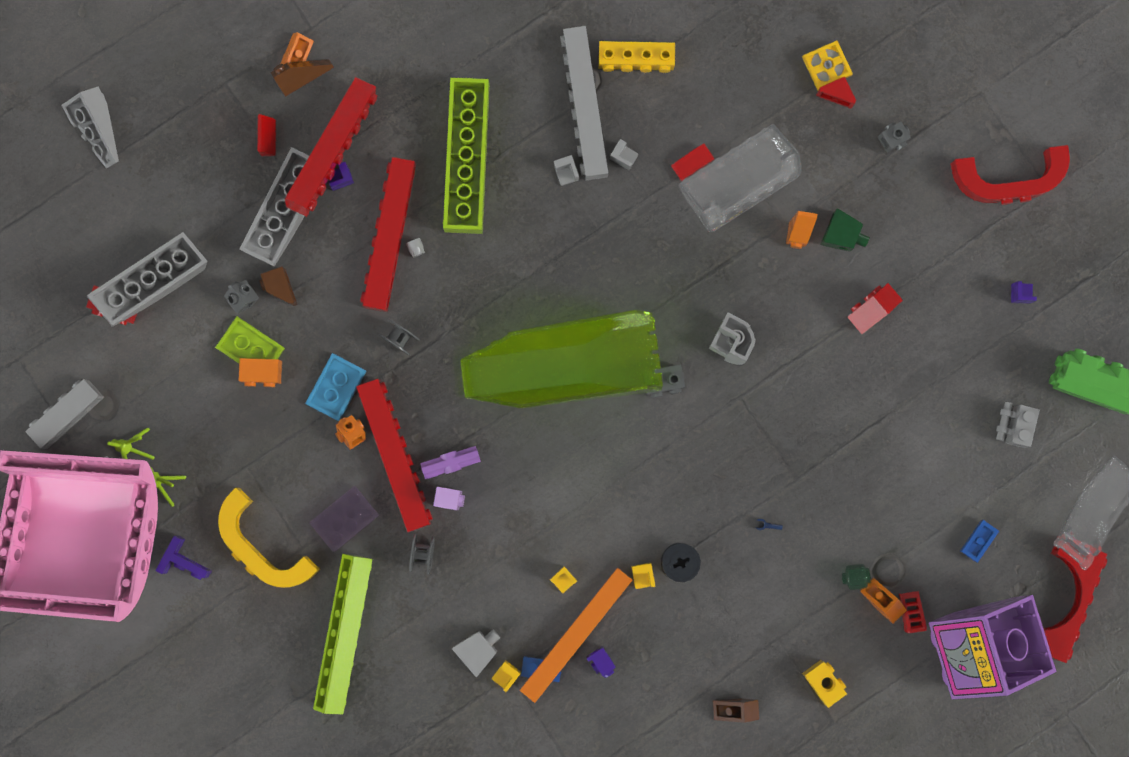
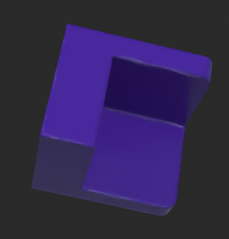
M346 162L341 163L339 168L335 169L333 178L329 180V185L333 191L354 184Z
M1022 281L1011 284V303L1030 304L1037 301V297H1033V284H1025Z

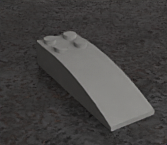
M291 147L239 250L272 266L276 265L304 218V215L286 207L285 198L308 160L309 155Z
M182 232L88 294L87 297L113 327L159 301L204 271L208 261Z

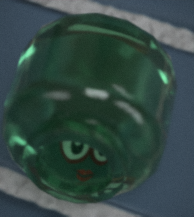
M864 564L846 566L845 573H842L843 584H847L850 590L866 589L868 584L871 583L869 568H866Z

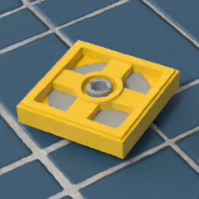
M834 41L802 56L817 90L842 77L848 78L853 75L838 41Z

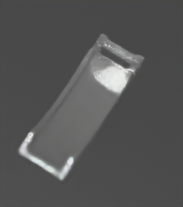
M1112 456L1079 496L1069 512L1058 538L1053 543L1057 548L1063 549L1075 559L1084 570L1091 566L1094 557L1100 553L1110 529L1129 503V467L1117 457Z

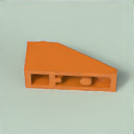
M798 211L789 222L786 244H790V247L795 249L805 247L810 239L818 214Z

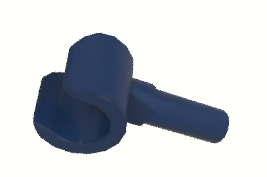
M764 519L757 520L764 522L763 528L756 527L758 530H764L765 528L782 530L783 525L767 523Z

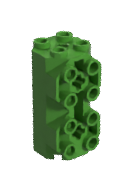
M1081 349L1068 351L1063 356L1059 355L1057 357L1055 373L1049 379V384L1053 385V389L1125 415L1129 414V370L1123 368V364L1117 362L1105 364V358L1093 355V357L1086 355L1087 352Z

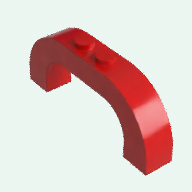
M1064 145L1046 149L1043 152L1045 171L1041 178L1003 184L987 183L978 175L974 157L955 159L951 163L952 175L959 189L975 201L982 203L1001 202V205L1011 204L1014 200H1020L1021 203L1029 202L1032 200L1031 198L1046 194L1064 179L1070 163L1069 147Z

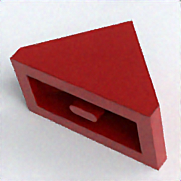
M845 77L820 87L816 94L818 97L850 109L856 102Z

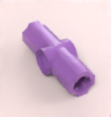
M472 446L458 452L453 451L440 455L439 458L420 464L425 479H429L440 474H449L461 470L463 467L481 461L476 446Z

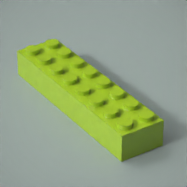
M450 78L443 229L447 233L483 234L489 79Z

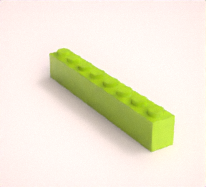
M342 554L313 706L314 710L324 714L344 713L357 639L361 627L365 596L368 589V580L372 568V559Z

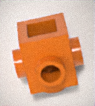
M352 415L342 418L336 424L337 433L335 435L340 443L344 442L349 450L366 440L363 424L359 419L355 420Z

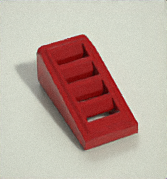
M919 591L900 593V602L906 610L907 607L916 606L915 610H908L902 615L905 632L927 631ZM915 598V602L906 603L905 599ZM917 614L918 617L909 618V615ZM919 622V625L911 626L910 623Z

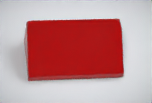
M258 114L257 151L261 156H275L276 120Z

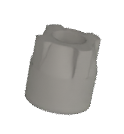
M420 238L406 243L413 258L425 253Z

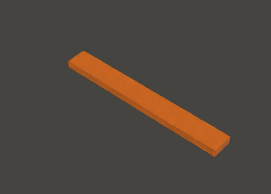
M619 568L613 572L522 686L520 691L534 703L539 699L632 582L630 577Z

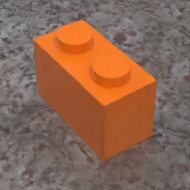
M240 358L239 382L244 383V386L256 387V383H264L263 387H275V384H281V360Z

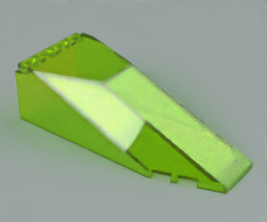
M632 310L511 331L503 338L494 340L487 347L477 350L460 360L465 398L522 409L662 390V374L655 373V370L661 369L659 353L652 354V351L658 350L656 334L650 335V332L656 331L654 317L650 312Z

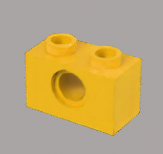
M820 660L802 674L824 705L829 708L847 695L844 690L846 686L840 678H835L833 675L835 670L830 663ZM827 677L830 678V685L822 687V680Z

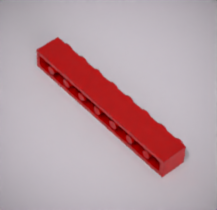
M355 77L285 198L287 208L306 217L310 211H314L317 205V198L325 192L326 182L333 178L334 168L336 165L341 164L345 149L348 150L350 148L353 135L358 134L362 119L366 120L370 105H374L377 100L376 86Z
M392 157L391 162L387 164L386 173L389 175L388 180L384 181L383 184L385 195L384 199L380 200L379 210H381L380 218L377 217L375 225L378 231L377 236H373L372 239L374 251L373 255L370 254L368 259L370 271L365 275L364 284H367L366 291L362 292L361 303H363V307L366 309L388 312L416 170L415 161Z
M375 379L356 386L407 532L430 525V520L433 517L430 509L425 508L424 502L426 497L423 490L419 491L417 484L420 483L417 473L412 471L411 465L414 464L411 455L406 454L404 448L407 447L404 436L400 437L398 429H401L398 419L392 415L391 411H394L391 400L386 398L385 393H388L385 382L381 383L379 379Z

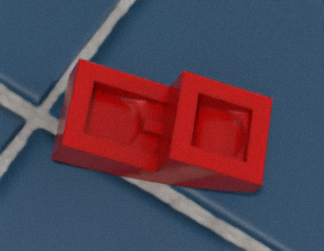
M703 143L672 164L671 167L680 180L684 181L715 158L705 143Z

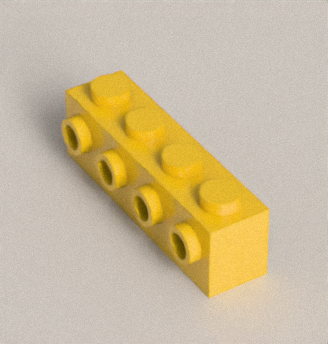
M599 41V69H603L605 72L621 69L623 72H631L633 70L651 72L652 70H659L661 73H668L670 70H674L675 43Z

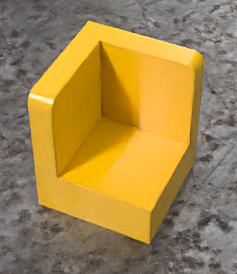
M651 563L631 566L636 589L655 587Z
M565 566L550 578V581L562 593L577 582L576 578Z
M505 660L492 677V680L504 688L503 691L507 692L521 671Z

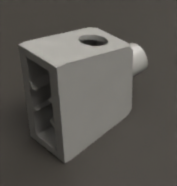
M494 629L486 636L479 630L456 644L452 650L477 677L497 653L493 644L501 637Z

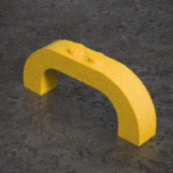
M235 488L224 500L218 519L221 537L233 552L231 555L238 562L242 561L246 565L245 569L252 576L255 574L263 582L275 587H293L311 579L320 569L308 556H304L294 567L288 570L278 569L243 536L240 531L239 520L243 511L253 501L240 488Z

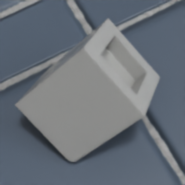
M620 139L610 155V160L630 170L638 157V153L626 147L627 143Z
M572 155L554 161V168L561 186L579 181V175Z

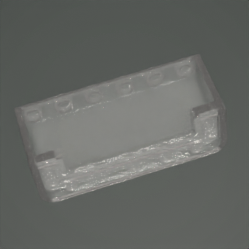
M772 124L762 129L761 132L753 137L748 138L744 143L732 148L722 157L715 159L714 162L705 168H701L691 177L684 179L678 186L708 232H713L799 177L802 172L800 155L779 129Z

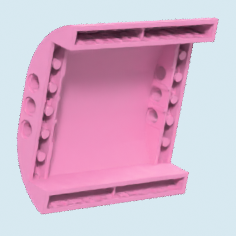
M0 450V471L9 474L0 519V611L113 622L122 621L134 609L144 589L156 531L158 496L154 475L148 462L145 460Z

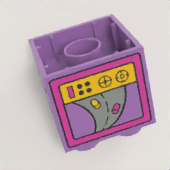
M1033 595L1013 597L953 612L929 622L931 641L937 649L943 669L942 677L948 686L951 699L1008 696L1056 672Z

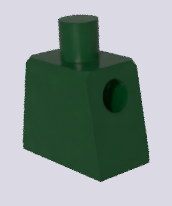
M837 208L832 214L820 245L852 251L855 244L866 247L870 237L860 233L863 227L861 222Z

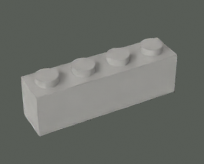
M83 379L75 382L72 386L73 389L69 393L62 394L58 398L59 402L54 406L48 407L39 420L35 419L29 424L30 428L25 432L40 449H48L104 398L89 380Z

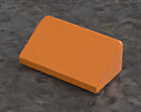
M298 32L293 33L280 64L306 61L314 41Z

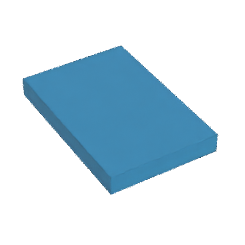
M332 353L305 404L337 421L341 420L357 390L356 386L360 385L367 371Z

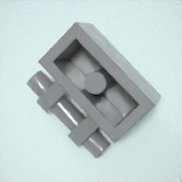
M1005 402L1004 408L1000 412V424L996 428V432H998L996 440L1004 441L1006 434L1005 443L1022 448L1031 447L1040 410L1017 405L1011 411L1012 403ZM1009 418H1011L1009 428H1007Z

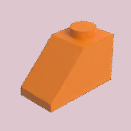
M875 578L860 591L892 624L907 611L900 600Z

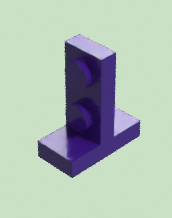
M174 536L155 571L160 574H167L172 563H174V567L183 571L185 569L191 571L190 575L197 579L208 578L212 570L179 554L178 552L185 539L181 536Z

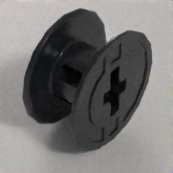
M676 543L665 549L661 557V566L663 572L670 579L676 582H687L698 574L701 560L699 553L692 546L685 543ZM679 557L682 560L688 557V561L684 562V567L679 565L673 567V564L678 562L677 559Z

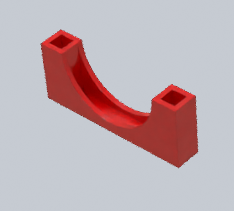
M1057 536L1051 554L1062 560L1071 571L1076 589L1075 600L1065 618L1057 624L1043 629L1052 658L1067 663L1073 655L1072 647L1074 642L1080 636V626L1086 620L1087 607L1093 601V591L1100 583L1099 575L1101 570L1107 564V554L1067 537Z

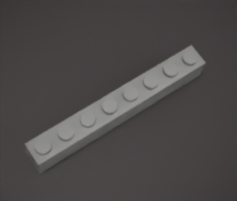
M586 26L563 29V36H560L561 47H565L566 54H563L564 66L568 65L569 72H566L567 84L571 83V90L568 93L570 102L574 103V109H571L572 119L577 122V127H574L575 139L579 138L580 145L577 146L578 157H582L583 164H580L581 176L585 175V181L607 178L608 168Z

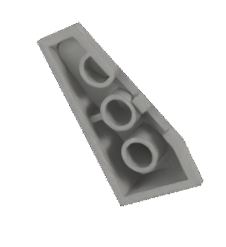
M99 87L82 91L62 104L70 123L80 129L83 133L81 137L84 141L88 140L91 143L93 152L102 164L109 168L119 162L108 105Z

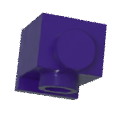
M603 646L586 656L588 662L593 661L591 666L597 674L600 672L604 678H607L614 673L613 669L616 666Z

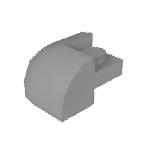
M727 313L709 349L725 357L724 361L736 365L746 363L756 341L754 333L750 328L751 325Z

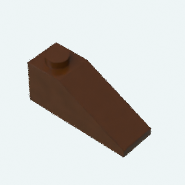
M329 59L290 62L284 65H277L273 69L274 71L270 73L286 97L331 70L334 66Z

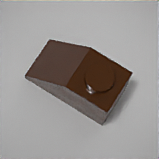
M279 267L261 274L262 280L259 281L263 291L266 290L268 294L288 304L298 305L285 268Z
M713 700L714 720L741 723L759 720L758 700Z

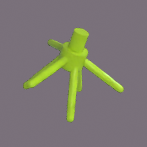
M150 428L144 429L129 440L113 439L107 443L109 446L115 447V450L121 453L123 459H128L127 454L130 451L152 460L155 458L150 454L132 448L131 443L141 440L142 435L150 431Z
M150 467L154 475L156 488L158 487L170 506L173 507L174 503L161 484L173 487L174 484L167 480L186 479V476H160L159 473L154 472L153 468Z

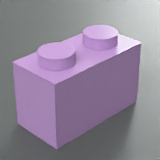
M437 487L433 506L459 510L464 505L465 495H462V491Z

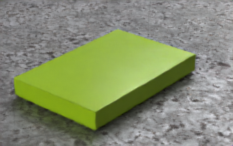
M236 316L215 347L237 363H240V358L278 359L285 349L238 316Z

